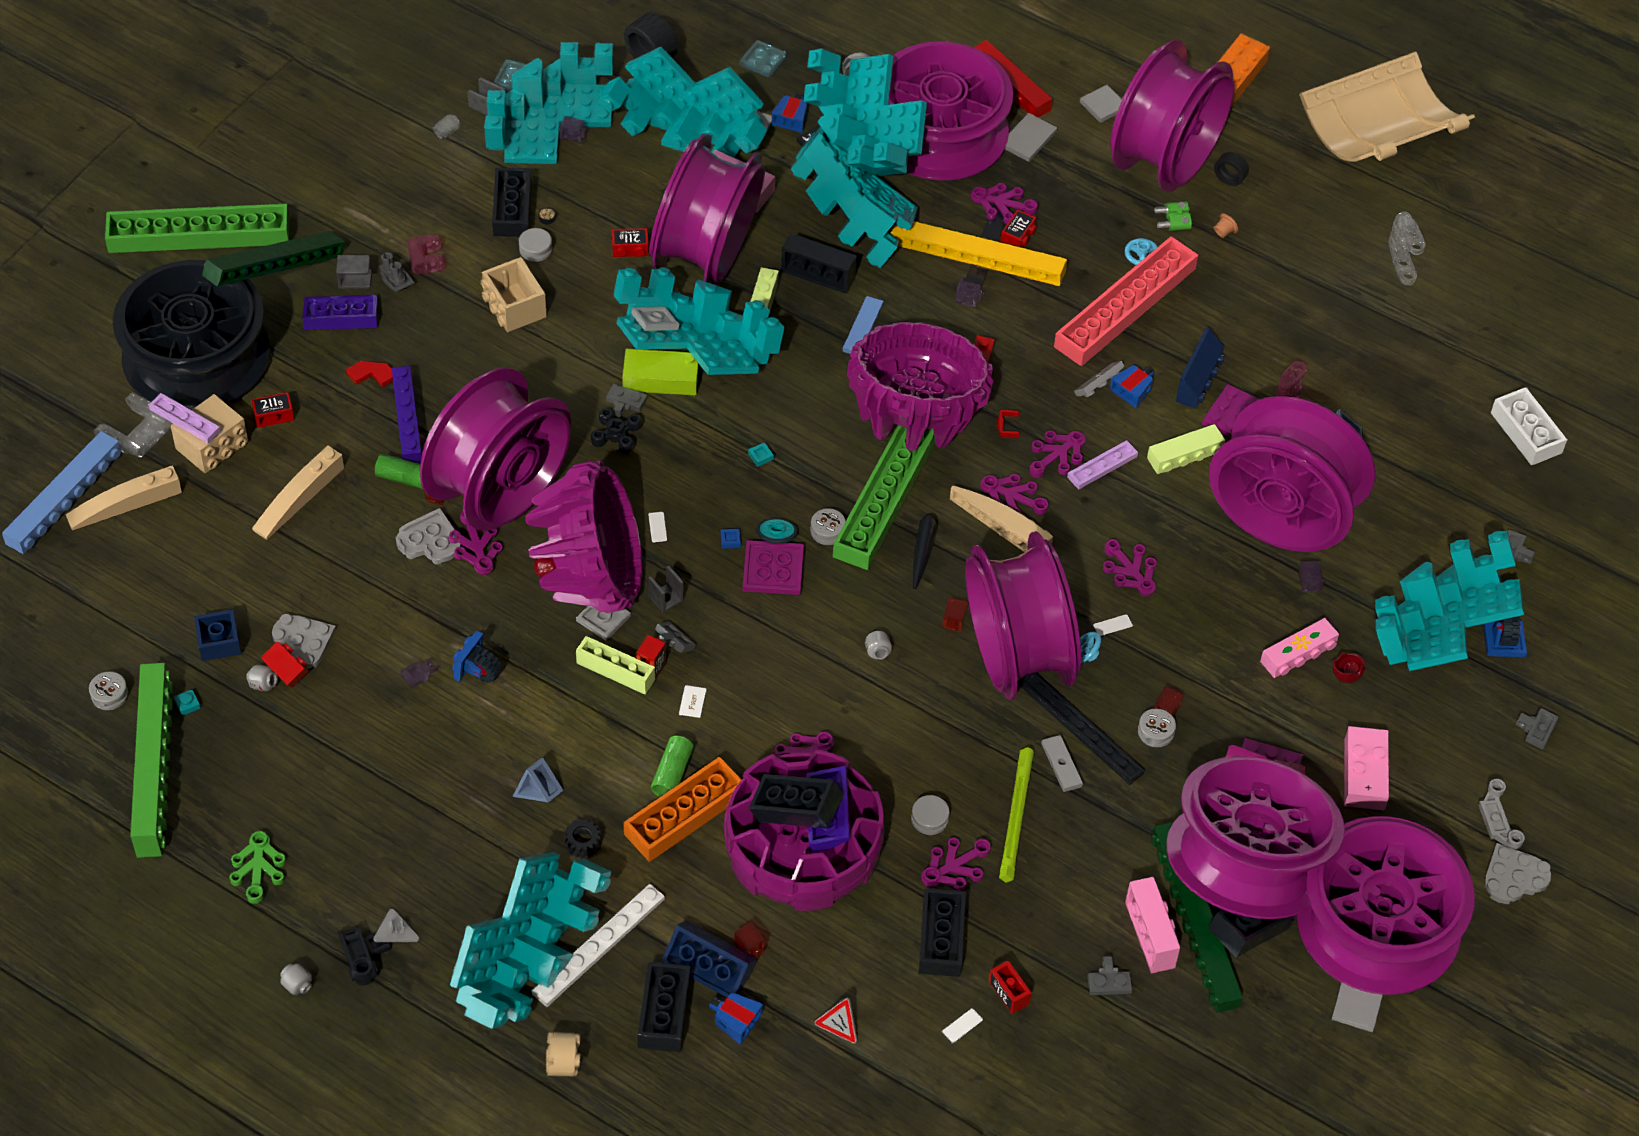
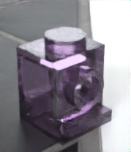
M564 116L559 127L560 140L563 141L565 138L581 142L587 133L584 120Z
M960 278L956 290L955 303L976 307L978 300L981 301L983 296L981 285L966 282L964 278Z
M1320 561L1301 562L1298 575L1302 592L1321 591L1323 578Z

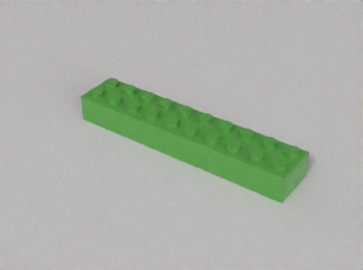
M287 204L107 212L105 241L108 253L267 246L289 241Z
M897 426L834 542L833 558L865 570L869 569L935 445L933 429H926L917 449L910 451L906 448V428Z
M165 663L140 664L131 840L137 858L162 856V848H166V838L163 836V831L167 829L164 813H167L168 810L167 801H165V796L168 795V783L165 782L166 778H169V767L166 766V762L170 761V750L167 749V744H171V734L168 732V727L172 726L169 710L173 708L172 698H170V694H173V682H170V671L166 670Z

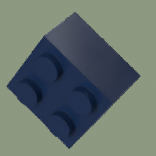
M233 609L194 616L202 661L241 654Z

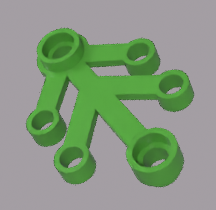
M262 831L253 833L249 839L250 844L241 852L231 857L233 867L240 868L237 872L230 874L229 878L232 885H240L243 882V877L253 870L252 886L247 888L246 896L248 901L254 904L261 902L264 897L263 890L260 887L262 869L271 877L274 885H281L284 882L283 873L277 871L263 858V851L273 858V864L276 867L285 865V856L269 845L270 838ZM254 852V858L244 865V859ZM279 858L283 859V860L280 861V862H277V861H276V860L279 859ZM236 859H241L240 862H234ZM277 876L281 877L279 880L274 879Z

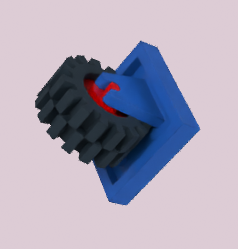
M1520 616L1483 624L1487 656L1526 657L1527 649L1523 621H1519Z
M476 630L472 636L469 635L462 650L459 649L453 657V660H455L452 667L454 670L453 679L459 682L466 673L474 675L476 679L480 678L482 682L491 683L502 670L501 662L498 661V658L494 657L493 653H489L487 649L484 650L482 648L483 634Z

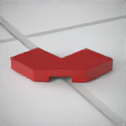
M360 361L346 369V374L356 385L371 376L382 387L393 382L392 369L387 363Z

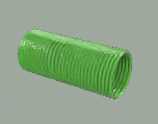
M384 453L378 457L375 465L376 477L424 490L420 481L421 464Z
M673 736L669 739L651 785V790L655 795L661 797L680 784L694 748L692 742L687 738Z

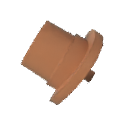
M1221 213L1219 222L1213 227L1215 232L1221 238H1224L1231 232L1236 234L1238 226L1234 219L1227 214Z

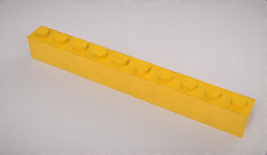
M913 221L908 231L905 228H900L896 223L891 231V235L899 241L898 246L968 264H975L1056 286L1061 285L1066 273L1067 259Z

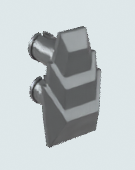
M391 253L382 254L383 264L379 266L381 270L380 275L382 276V281L394 292H398L414 284L410 275L402 268L401 263L393 261Z

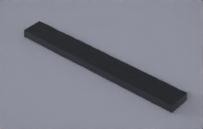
M1006 186V192L1012 191L1014 189L1012 187ZM993 203L992 208L997 210V217L993 220L987 219L981 238L999 242L1005 222L1003 221L1002 213ZM971 264L963 289L980 293L989 269Z
M1036 673L1026 675L1018 681V685L1129 785L1144 774L1145 770Z

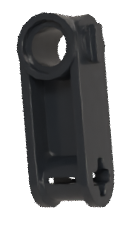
M356 925L354 929L345 932L338 931L339 939L350 967L348 972L351 980L362 986L370 984L374 977H376L378 969L375 961H371L359 926Z

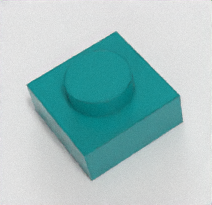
M765 443L748 449V455L757 467L774 460V455Z
M193 690L174 696V701L182 716L201 709Z

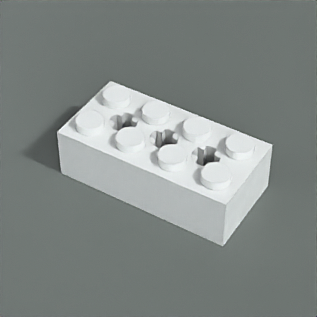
M1526 387L1495 399L1491 414L1531 466L1563 453L1567 442L1566 437Z

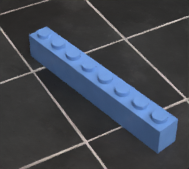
M101 431L2 532L5 544L22 554L32 548L34 543L46 533L47 529L57 522L59 517L71 507L72 503L78 497H81L84 491L96 481V478L102 472H105L108 466L120 456L121 448L119 441Z

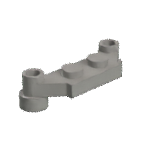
M1493 779L1488 786V793L1484 801L1479 802V809L1490 839H1495L1504 846L1518 850L1522 846L1525 836L1519 830L1511 831L1499 799L1503 795L1506 785L1500 779Z

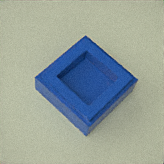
M720 529L722 549L741 548L740 529Z

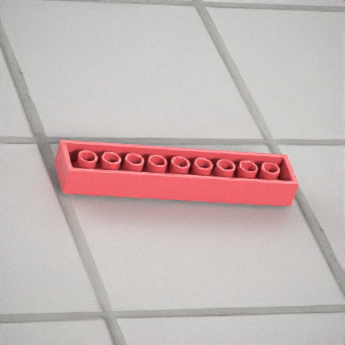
M1172 236L1169 237L1056 332L1054 347L1082 367L1196 269L1198 254Z

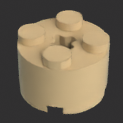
M549 1032L547 1038L549 1045L546 1051L547 1076H577L580 1063V1054H577L580 1035L575 1033Z

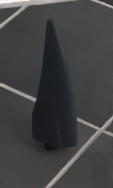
M926 515L919 523L914 549L913 589L918 587L934 545L937 523L932 515Z

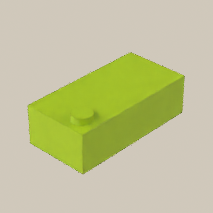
M626 349L623 387L637 392L696 395L699 363L689 352Z

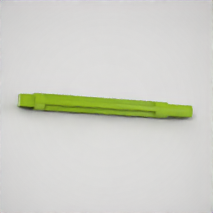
M1028 747L1020 750L1014 794L999 878L1006 883L1014 879L1020 832L1034 751Z

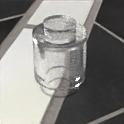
M448 114L435 123L433 130L439 138H446L459 129V120L456 116Z

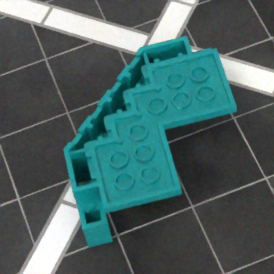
M561 42L560 59L543 69L542 61L536 58L512 74L513 90L505 94V91L488 90V116H485L484 127L486 148L488 150H505V163L557 164L559 126L611 127L612 111L608 112L598 101L606 85H596L597 75H613V43H595V58L579 57L578 43Z
M662 47L628 62L625 68L631 73L633 78L629 79L627 83L620 77L609 81L598 99L608 112L619 108L622 104L629 110L621 125L631 136L644 131L646 125L667 130L661 139V145L683 152L692 140L698 139L703 133H708L711 135V144L715 145L711 152L717 150L735 158L740 148L745 153L757 149L767 131V128L762 124L763 120L755 112L762 108L764 103L730 67L695 83Z
M824 49L810 50L807 68L821 72L822 77L821 84L805 85L804 102L819 107L824 116H821L818 123L832 144L848 149L847 165L879 176L906 173L908 156L920 155L922 153L927 102L914 101L888 105L893 56L886 54L851 59L849 76L839 73L840 55Z
M820 126L817 132L810 136L797 153V160L793 163L791 170L796 177L804 180L813 169L818 176L806 190L809 197L822 215L827 216L837 203L840 205L849 218L838 234L842 243L849 244L852 247L864 231L869 238L877 240L868 251L866 258L870 264L881 268L899 244V241L887 231L894 223L908 231L913 224L918 207L878 178L876 174L847 165L848 149L832 144Z
M626 268L618 270L614 297L620 304L629 305L627 316L618 317L616 324L636 350L687 348L707 375L758 374L759 366L757 364H767L769 354H779L784 326L778 319L768 318L770 310L762 301L746 302L744 314L740 315L728 311L731 290L698 280L695 284L693 298L673 291L675 276L667 268L652 269L648 289L640 287L642 277L635 269ZM666 307L679 323L678 330L645 331L631 314L632 308Z
M1496 531L1489 534V546L1492 555H1482L1479 558H1474L1469 539L1450 543L1454 564L1436 577L1432 563L1425 562L1403 578L1400 584L1406 601L1399 606L1397 605L1395 595L1383 596L1375 600V610L1378 616L1376 632L1383 655H1387L1390 665L1407 661L1409 671L1468 659L1467 627L1524 615L1520 579H1510L1501 583L1499 569L1516 566L1508 531Z
M555 852L519 859L502 918L468 925L450 982V986L460 988L456 1002L467 1007L465 1016L491 1029L504 1026L507 1019L514 1022L527 1019L531 1012L532 999L519 993L527 980L544 985L547 988L555 982L556 977L572 958L570 952L556 946L555 943L569 925L582 932L593 930L596 927L600 910L580 901V898L584 893V888L593 893L606 891L610 884V870L586 859L573 861L569 874L557 869L560 855Z

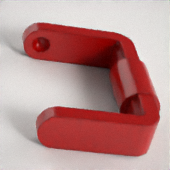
M999 411V417H997L999 436L1020 437V432L1003 431V416L1018 417L1020 415L1019 411Z

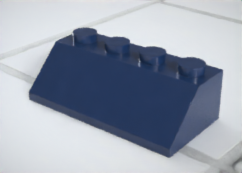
M1208 328L1205 329L1180 378L1176 402L1194 409L1197 408L1199 402L1203 403L1206 396L1204 392L1205 390L1209 391L1212 384L1211 378L1216 377L1219 369L1217 366L1218 364L1222 365L1225 358L1223 354L1224 346Z
M686 920L676 926L661 962L690 966V978L728 997L730 993L739 994L750 978L757 958Z

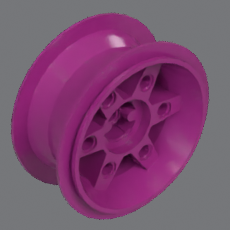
M1180 40L1169 41L1156 49L1135 74L1117 111L1110 140L1112 160L1115 167L1125 170L1135 165L1139 160H1144L1158 168L1159 186L1165 192L1174 191L1188 183L1211 154L1228 118L1235 87L1231 65L1221 61L1211 66L1206 72L1197 70L1187 64L1186 47Z
M954 42L920 43L907 47L893 55L888 105L914 101L927 102L922 153L920 155L908 156L906 173L924 179L946 181L967 178L992 166L1001 157L1008 142L1009 128L1006 117L1010 112L1013 101L1012 84L1003 67L988 54L976 48Z
M703 133L698 139L690 142L674 169L655 219L649 252L650 256L653 257L654 268L659 269L663 267L670 257L682 258L697 264L705 271L704 282L715 285V283L722 282L728 274L748 233L761 195L765 177V166L762 164L760 153L753 154L746 164H733L718 158L711 152V135Z
M497 368L477 377L464 386L448 402L428 434L420 466L422 488L425 493L437 500H448L463 495L465 519L468 524L477 530L488 531L496 529L515 520L533 505L531 501L533 496L549 487L562 465L570 440L571 416L568 407L561 400L553 397L541 398L528 403V386L525 377L513 368Z
M1275 396L1259 399L1247 405L1235 419L1232 427V439L1224 443L1217 450L1210 463V486L1218 504L1232 521L1244 531L1275 547L1298 552H1316L1335 546L1344 539L1352 526L1354 507H1357L1368 497L1374 486L1376 476L1375 464L1367 444L1360 434L1343 418L1323 406L1304 399Z
M1037 531L1031 532L1028 538L1027 551L1018 557L1002 561L989 560L984 550L979 545H974L971 548L970 557L966 559L965 563L967 596L983 662L996 690L1003 692L1008 700H1014L1017 694V681L1026 675L1045 670L1057 672L1059 678L1066 686H1072L1076 680V674L1079 673L1081 668L1080 636L1068 582L1052 544Z
M1243 756L1224 757L1201 765L1188 776L1181 794V804L1184 813L1173 822L1168 832L1166 848L1169 862L1177 876L1191 891L1205 901L1241 916L1258 919L1286 918L1298 915L1311 908L1306 886L1307 870L1324 865L1339 851L1344 839V821L1340 810L1329 794L1316 782L1295 769L1261 758Z
M1386 816L1366 817L1344 824L1343 842L1335 856L1324 865L1307 870L1306 886L1311 908L1296 916L1301 940L1309 954L1325 972L1352 988L1380 995H1397L1422 989L1436 981L1450 967L1458 952L1461 937L1471 921L1475 894L1470 873L1462 858L1448 842L1430 829L1415 822ZM1367 866L1380 867V870L1373 871ZM1330 885L1339 891L1343 897L1330 900ZM1439 909V925L1426 913Z

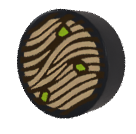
M550 207L542 208L538 212V219L542 224H552L556 220V212Z

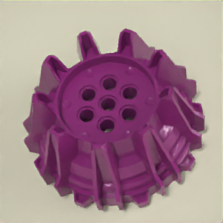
M893 323L892 325L875 327L874 331L864 335L863 340L856 342L855 346H852L850 353L852 359L849 360L846 374L849 379V387L856 394L861 420L867 421L871 419L873 433L879 440H884L888 436L893 424H897L906 428V448L908 450L914 451L917 449L926 429H933L937 447L944 448L951 442L956 433H961L977 410L988 404L993 379L991 378L992 364L987 363L988 361L983 357V354L974 344L970 343L969 339L953 331L925 323Z
M603 461L575 464L563 478L531 498L532 503L538 505V507L526 515L525 521L529 526L548 528L549 541L530 547L529 556L534 559L553 557L557 569L544 575L539 583L541 588L555 592L553 595L554 601L592 606L599 612L605 613L621 611L626 607L634 605V599L640 591L642 582L641 544L632 505L619 477L612 469L604 466Z

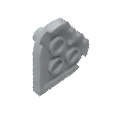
M440 508L405 524L399 529L396 537L398 550L406 555L407 558L414 559L425 555L434 564H441L442 562L452 560L455 549L461 545L460 543L454 544L449 541V534L455 529Z
M283 614L273 626L272 637L275 643L279 641L283 644L285 642L289 644L294 650L292 654L296 658L300 656L307 663L305 666L307 669L313 666L316 668L322 661L336 632V626L301 616Z
M1497 843L1484 879V888H1486L1490 898L1494 901L1509 904L1512 901L1520 900L1523 894L1534 895L1536 892L1545 891L1551 881L1550 865L1537 857Z

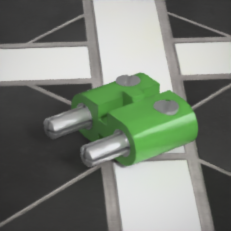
M1188 202L1166 203L1165 207L1154 208L1155 213H1166V218L1168 219L1166 222H1158V228L1168 227L1169 231L1191 229L1192 222Z

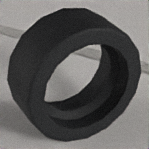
M1226 152L1215 163L1214 172L1223 183L1237 186L1242 183L1249 173V167L1240 155ZM1224 164L1233 166L1238 171V174L1230 172Z

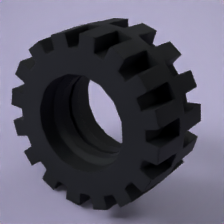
M578 819V822L572 821V825L569 824L567 830L565 829V847L570 854L574 853V857H578V855H580V858H584L585 855L591 857V853L595 855L597 850L600 849L601 844L599 826L595 825L593 821L589 822V819H585V821ZM580 834H587L591 837V840L579 843L574 838Z

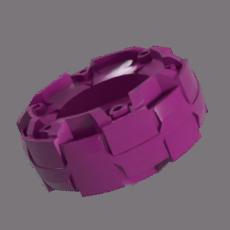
M815 750L814 753H791L778 757L772 754L759 760L743 773V779L733 791L726 807L724 838L726 850L731 859L732 870L742 885L754 895H763L773 901L792 905L798 911L832 907L833 901L848 895L859 887L861 883H867L876 869L884 839L883 807L878 792H874L867 780L858 771L850 767V761L826 751ZM842 766L847 767L850 840L841 845L814 853L809 846V842L804 841L809 840L808 827L759 822L749 809L764 774L806 778V773Z

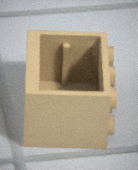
M522 257L482 272L481 285L484 291L482 292V297L485 302L489 303L492 314H496L499 325L503 326L507 332L546 318L545 293Z
M215 394L191 410L220 427V432L209 443L204 442L175 424L170 425L175 448L204 473L214 469L220 462L229 458L235 451L248 443L244 418Z

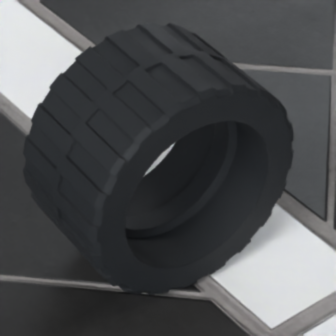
M645 13L625 28L624 41L634 59L659 47H662L671 58L678 53L679 44L675 32L667 21L656 13Z

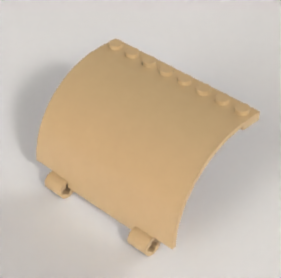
M1417 52L1299 94L1311 125L1321 141L1337 157L1350 162H1355L1375 155L1379 161L1397 154L1396 147L1445 128L1451 134L1467 129L1469 127V120L1475 118L1474 114L1470 116L1456 114L1440 102L1423 75L1422 65Z

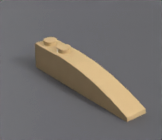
M330 446L324 448L277 495L253 526V531L266 540L271 537L344 469L342 454Z
M172 465L122 483L95 496L67 513L66 517L73 531L180 494L182 491L179 478Z
M956 486L951 487L950 500L1023 552L1027 551L1028 538L1031 532L1037 531L1052 544L1053 536L1047 530H1043L1033 520H1029L1010 507L973 491Z

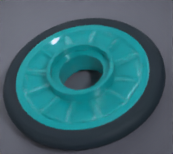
M771 518L760 522L756 528V533L760 539L766 542L782 544L792 541L797 536L798 529L795 524L786 519Z

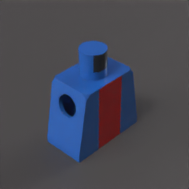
M796 93L794 97L784 96L772 111V125L803 133L807 115V103L804 102V97L799 93Z
M1132 365L1111 378L1110 390L1134 408H1138L1152 389V376L1154 372L1150 367L1141 370L1137 366Z
M730 993L725 1001L715 996L709 1005V1008L717 1012L715 1024L740 1045L763 1014V1004L735 993Z

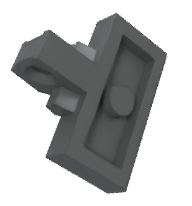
M613 384L606 396V401L615 405L614 416L621 418L625 410L631 409L640 413L647 401V395Z
M1508 530L1515 561L1531 564L1535 552L1524 546L1527 536Z
M669 621L658 623L655 628L660 634L659 639L665 642V648L670 645L681 653L694 650L696 644Z
M1541 708L1537 717H1529L1521 713L1516 725L1528 733L1525 739L1526 742L1543 750L1559 717Z
M1112 956L1103 957V968H1099V973H1088L1089 995L1132 993L1130 972H1118V968H1113Z

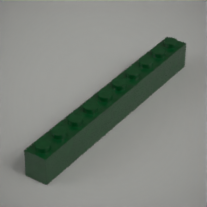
M331 231L210 258L204 264L202 276L216 286H222L338 258V255L342 254L345 241Z
M1173 822L1154 826L1151 843L1153 847L1156 846L1157 859L1159 864L1163 865L1164 879L1169 881L1171 898H1175L1176 912L1178 916L1182 917L1183 931L1185 934H1188L1190 939L1189 948L1191 952L1195 953L1197 969L1202 972V984L1204 988L1208 989L1209 1003L1211 1006H1214L1216 1013L1238 1009L1241 1007L1243 997L1224 945L1208 929L1213 920L1208 902L1191 891L1181 881L1169 862L1166 841Z

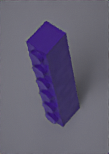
M410 366L392 368L402 458L421 464L422 455Z

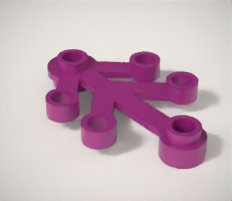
M999 183L987 190L983 187H976L971 192V199L976 203H981L986 210V217L991 220L997 217V210L992 208L989 202L997 206L1003 215V221L1007 224L1014 214L1009 212L1006 206L1024 210L1029 215H1034L1037 212L1038 204L1035 200L1028 199L1024 203L1009 200L1013 197L1015 199L1023 197V189L1020 187L1006 192V185Z
M1047 431L1045 433V441L1047 443H1065L1063 445L1043 444L1040 440L1033 441V452L1052 453L1041 461L1033 462L1030 465L1029 473L1034 478L1042 477L1045 467L1060 457L1058 472L1061 475L1068 474L1070 466L1067 463V451L1073 448L1071 462L1074 465H1080L1083 459L1080 448L1085 444V435L1079 431H1073L1069 435H1056L1054 431Z
M1017 474L1001 479L987 475L981 480V489L989 493L991 499L1004 504L999 499L997 492L1004 495L1008 507L1020 514L1021 511L1017 508L1014 500L1033 508V511L1038 515H1042L1048 510V501L1046 499L1037 498L1032 500L1019 494L1024 492L1035 494L1037 492V484L1031 481L1020 485L1021 478ZM1010 484L1013 487L1005 488L1003 486Z
M462 510L460 519L467 526L471 540L462 536L456 530L450 532L448 539L451 543H460L474 551L476 557L466 552L463 547H457L453 555L458 560L465 559L472 563L477 573L488 575L493 570L492 560L496 555L500 554L502 544L493 542L486 556L483 549L490 539L496 536L497 529L485 531V534L479 540L477 530L468 524Z
M1111 539L1107 541L1104 549L1105 553L1111 557L1115 556L1124 567L1115 566L1112 561L1108 560L1103 563V571L1107 574H1117L1114 578V584L1118 587L1136 588L1142 596L1152 595L1156 590V583L1152 580L1153 570L1157 564L1156 559L1152 557L1146 559L1145 577H1143L1139 570L1142 557L1145 554V547L1141 544L1134 547L1133 554L1135 556L1132 564L1120 550V544L1117 540ZM1125 575L1131 576L1135 580L1126 579Z
M821 732L816 737L801 736L796 733L790 737V744L793 747L778 744L775 747V755L778 757L791 753H814L815 750L827 752L833 748L834 738L828 732ZM801 744H809V745H812V746H810L809 748H800V747H799V746H801Z
M950 838L947 844L948 853L945 865L939 869L938 863L943 857V850L940 847L932 848L930 867L921 874L923 884L928 887L944 884L953 886L956 891H963L966 887V880L962 877L955 879L944 876L948 873L968 876L974 882L981 881L983 871L980 868L972 869L962 867V865L976 857L983 858L988 856L991 848L990 843L985 839H979L975 842L973 850L955 859L956 851L960 847V841L957 838ZM955 843L957 846H951L950 844ZM938 852L940 855L936 856L933 853ZM978 873L980 876L976 877L973 874Z

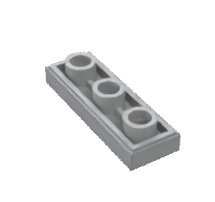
M1118 361L1108 365L1074 390L1076 396L1084 395L1089 397L1094 394L1095 388L1103 387L1108 383L1107 380L1120 373V370L1124 368L1123 362Z
M1061 735L1042 740L1043 749L1063 792L1082 787V780Z

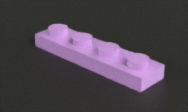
M162 393L149 404L151 411L206 443H209L220 432L219 426Z
M1126 440L1068 472L1067 478L1079 490L1135 459L1138 456V452Z

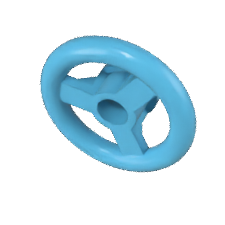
M1134 239L1126 245L1125 256L1131 263L1137 265L1147 256V253L1153 252L1158 246L1148 239ZM1130 250L1137 253L1139 260L1131 256Z
M1089 632L1080 637V645L1086 641L1081 646V655L1083 656L1081 657V663L1091 662L1099 655L1098 649L1101 645L1099 633Z

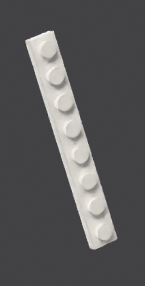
M649 884L572 954L570 962L559 973L555 982L549 988L544 985H538L532 990V995L548 1007L665 899V896Z

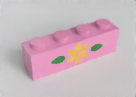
M1324 618L1265 649L1260 662L1274 678L1279 675L1283 676L1294 667L1302 666L1307 660L1317 658L1322 652L1332 650L1337 645L1339 633Z

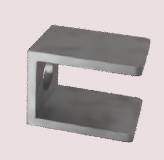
M479 78V94L469 90L468 104L470 108L488 115V90L505 91V88Z
M338 255L336 270L338 288H370L371 269H369L370 258L368 255Z
M667 566L666 585L660 587L651 576L648 577V597L664 613L683 602V581L670 566ZM665 594L671 596L670 601L665 602Z

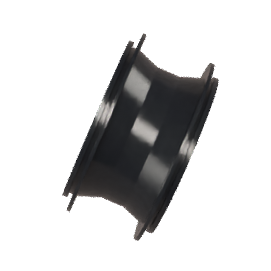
M183 260L154 268L131 283L122 293L113 313V330L118 345L122 349L121 361L123 372L133 390L150 403L162 393L190 410H193L213 394L228 404L247 393L262 377L270 357L269 338L262 324L264 312L262 299L257 288L249 279L216 286L202 276L205 260Z

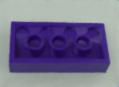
M377 295L304 298V330L377 328Z
M842 766L806 773V778L834 780L843 793L829 829L808 827L809 846L815 853L836 847L850 840L847 767Z

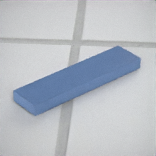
M866 296L843 346V352L850 354L852 346H855L856 342L863 340V336L872 331L884 301Z

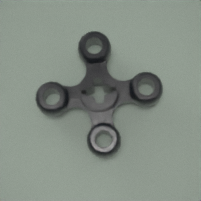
M603 408L600 410L599 421L601 424L607 425V428L604 431L595 430L592 432V445L602 447L605 441L609 439L611 442L619 443L621 452L630 453L633 450L634 444L632 438L626 436L625 433L628 430L638 431L641 428L640 416L631 414L623 422L621 419L614 418L611 409Z

